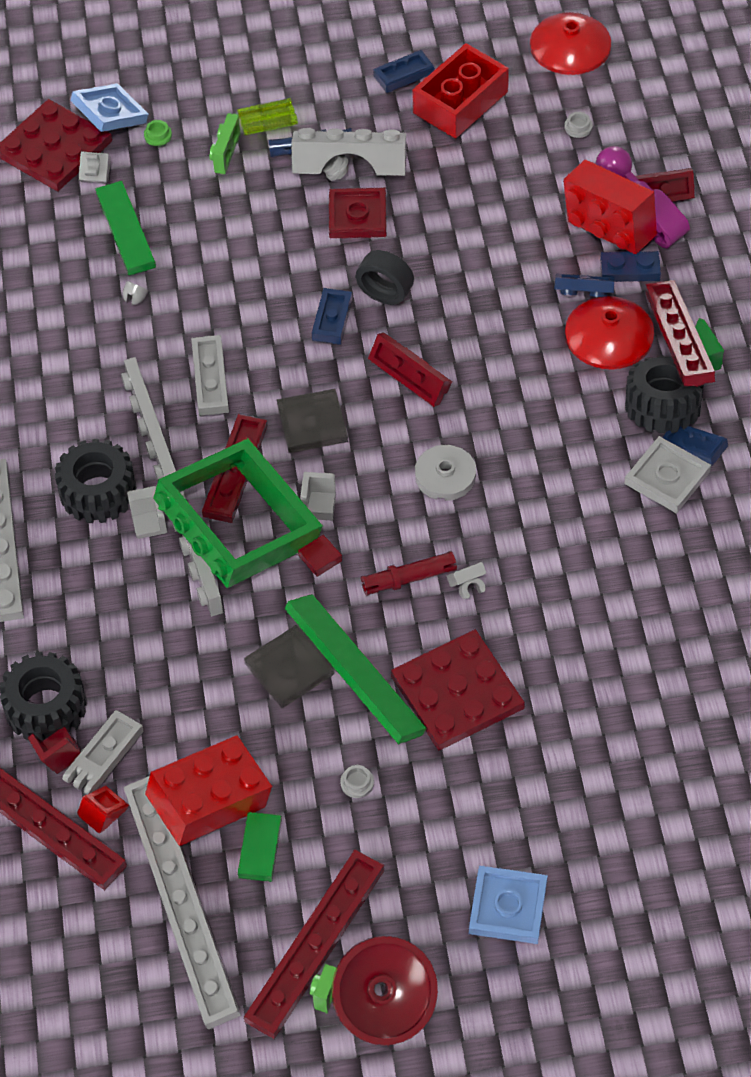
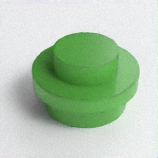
M154 120L147 124L144 138L150 145L162 146L171 140L172 131L166 122Z

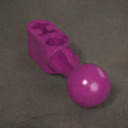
M610 146L598 154L595 164L654 191L657 235L653 240L659 246L669 248L689 232L690 225L687 218L667 195L659 189H651L646 182L639 181L631 172L632 159L625 149Z

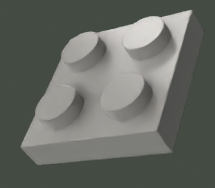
M658 436L625 476L624 484L677 514L710 473L711 464Z

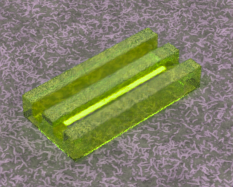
M291 98L237 109L244 135L298 124Z

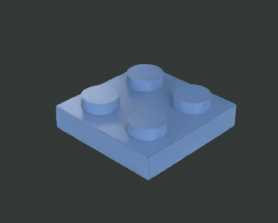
M118 83L72 92L71 102L101 132L132 127L147 122L148 113Z
M479 866L469 934L538 944L547 875Z

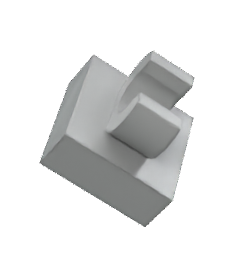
M81 152L79 181L108 184L111 156L107 153Z
M482 562L446 575L450 587L460 584L459 594L463 599L470 597L467 590L470 583L476 586L478 593L485 591L484 582L477 578L487 574Z

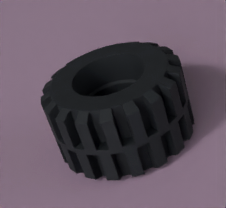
M659 355L657 358L648 357L645 358L644 362H637L635 367L629 370L625 410L628 412L630 420H635L637 426H644L648 431L652 432L655 430L658 433L671 431V433L678 432L680 426L685 430L690 424H695L697 418L700 417L704 384L701 386L684 387L672 356L664 357V355Z
M92 439L90 443H86V440L79 442L80 446L75 447L72 445L68 448V454L63 453L60 456V463H57L55 467V480L62 506L65 507V511L69 515L73 514L74 518L79 521L85 518L86 523H93L94 520L104 523L107 518L111 517L112 520L118 518L119 512L125 513L128 510L129 500L127 492L137 489L129 454L127 451L123 452V448L120 445L113 446L112 441L105 440L103 443L99 439ZM92 478H108L106 481L97 485L84 484L86 481Z
M35 652V657L23 656L21 663L15 661L10 665L11 672L5 671L2 676L4 682L0 683V700L9 726H12L13 731L17 735L22 733L24 739L29 740L28 737L34 734L41 741H44L45 738L50 737L63 727L70 731L71 727L77 728L80 725L79 717H84L87 701L80 673H78L77 667L73 663L69 664L68 658L61 656L58 659L56 653L49 652L48 656H43L42 652ZM52 690L58 692V695L47 703L32 704L28 702L34 694L40 691Z

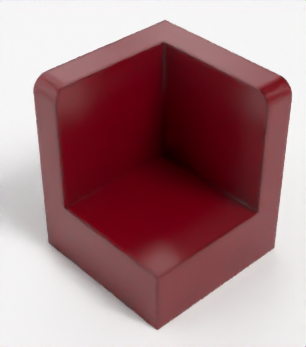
M66 727L59 729L44 741H41L34 734L28 737L41 761L56 774L70 766L82 752Z

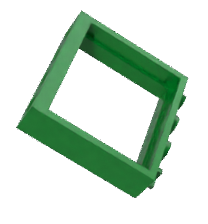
M248 438L158 479L153 497L159 505L158 509L164 511L173 522L177 532L183 534L191 544L195 554L202 557L210 567L212 574L216 575L226 588L298 554L299 549L319 537L323 527ZM235 466L291 531L237 559L232 556L180 493Z

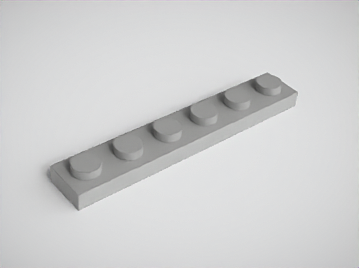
M0 459V622L23 619L24 612L8 466L6 459Z

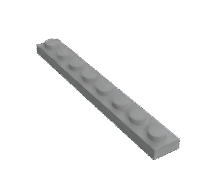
M148 776L123 788L201 1016L209 1030L241 1016L182 846L177 844L145 795L150 777Z

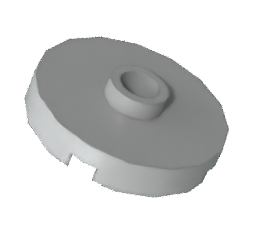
M437 445L427 449L419 456L415 465L416 484L420 491L433 499H437V497L445 498V501L458 499L466 495L475 483L476 465L473 458L462 448L453 445Z

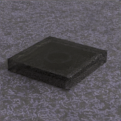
M336 389L276 400L288 453L348 442V435Z
M297 625L244 658V664L281 708H284L335 674L333 666Z

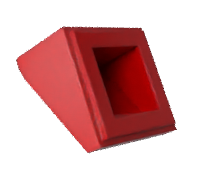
M105 785L83 796L77 815L97 833H101L128 809L129 805Z

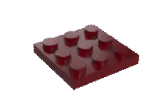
M47 99L0 142V159L59 192L79 173L81 152L101 153L112 142V135L107 131L101 132L90 121Z
M476 629L391 669V678L414 714L426 727L425 731L438 751L525 708L524 700Z

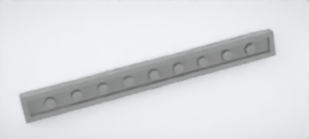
M133 357L124 360L126 372L121 373V378L125 390H131L133 394L129 396L133 413L139 412L141 418L137 419L141 436L147 435L149 441L145 442L149 459H156L157 465H154L153 468L158 482V479L176 472L136 358ZM184 536L179 538L183 555H189L192 561L187 563L192 581L198 580L200 587L196 588L201 606L207 605L211 617L222 614L221 596L210 567L201 556L195 554L191 544Z

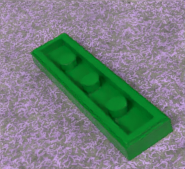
M119 181L95 188L96 196L128 276L156 268L154 257L123 182Z

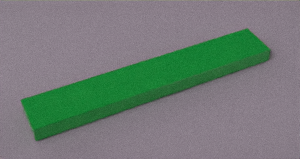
M313 594L287 602L285 610L397 744L423 736L426 727Z

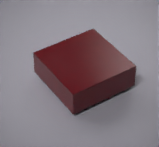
M324 534L298 550V556L316 577L342 562V554Z

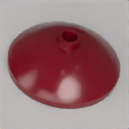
M378 936L366 939L356 944L344 955L334 973L332 1001L339 1020L354 1036L371 1044L394 1045L414 1037L428 1023L437 1003L438 983L431 962L417 946L404 939L391 936ZM379 982H383L385 985V992L382 995H377L374 991L375 985Z

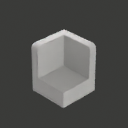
M304 472L300 499L318 520L333 521L336 501L335 475L332 473Z
M156 486L127 492L135 533L138 539L167 533L164 512L158 509L159 505L153 499Z

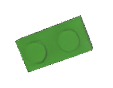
M227 114L224 124L221 123L219 125L216 144L211 145L209 157L214 164V173L226 174L241 135L239 115Z

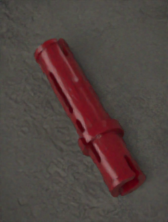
M448 551L444 554L398 567L390 565L387 566V570L361 576V582H364L362 588L366 596L391 588L394 591L399 590L401 585L456 571L457 565L453 564L456 563L453 552Z

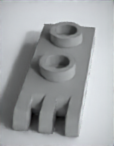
M115 710L65 771L62 779L67 783H71L74 780L73 786L79 790L85 786V794L97 790L144 732L143 726Z

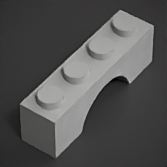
M302 128L293 133L291 141L292 173L320 174L324 165L331 158L340 154L351 153L365 158L374 168L376 175L405 176L406 133H400L398 130H385L381 133L372 132L368 129L343 132V130L336 128L327 131Z

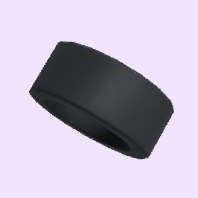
M383 250L370 251L362 260L355 275L358 286L366 295L388 305L401 303L414 283V275L408 264L397 255ZM376 272L385 275L390 280H392L393 283L383 279Z

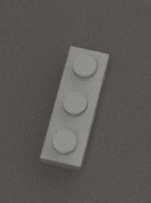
M221 335L191 338L199 416L229 413Z

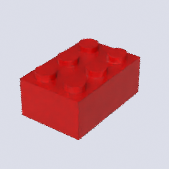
M465 43L413 89V113L456 139L508 92L509 68Z
M586 159L563 179L568 222L572 225L580 227L596 237L605 239L635 255L657 235L654 191Z
M238 735L152 771L145 795L177 844L181 846L246 817L248 812L255 813L264 809L272 785Z

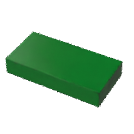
M248 812L238 867L239 879L272 882L282 824L281 815Z

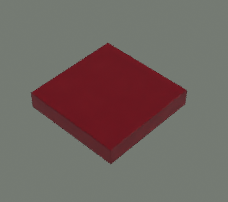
M386 187L329 189V239L387 237Z

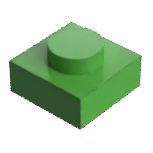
M325 964L321 975L316 974L314 976L309 994L313 995L315 1010L328 1014L332 1004V982L337 967Z

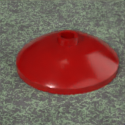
M574 12L560 13L544 19L534 28L530 37V50L534 59L542 67L552 72L565 75L584 74L597 69L607 60L611 51V36L602 23L588 15Z
M597 297L581 303L571 312L566 322L565 338L571 352L582 362L601 369H621L636 364L648 354L654 341V326L650 316L638 304L620 297Z

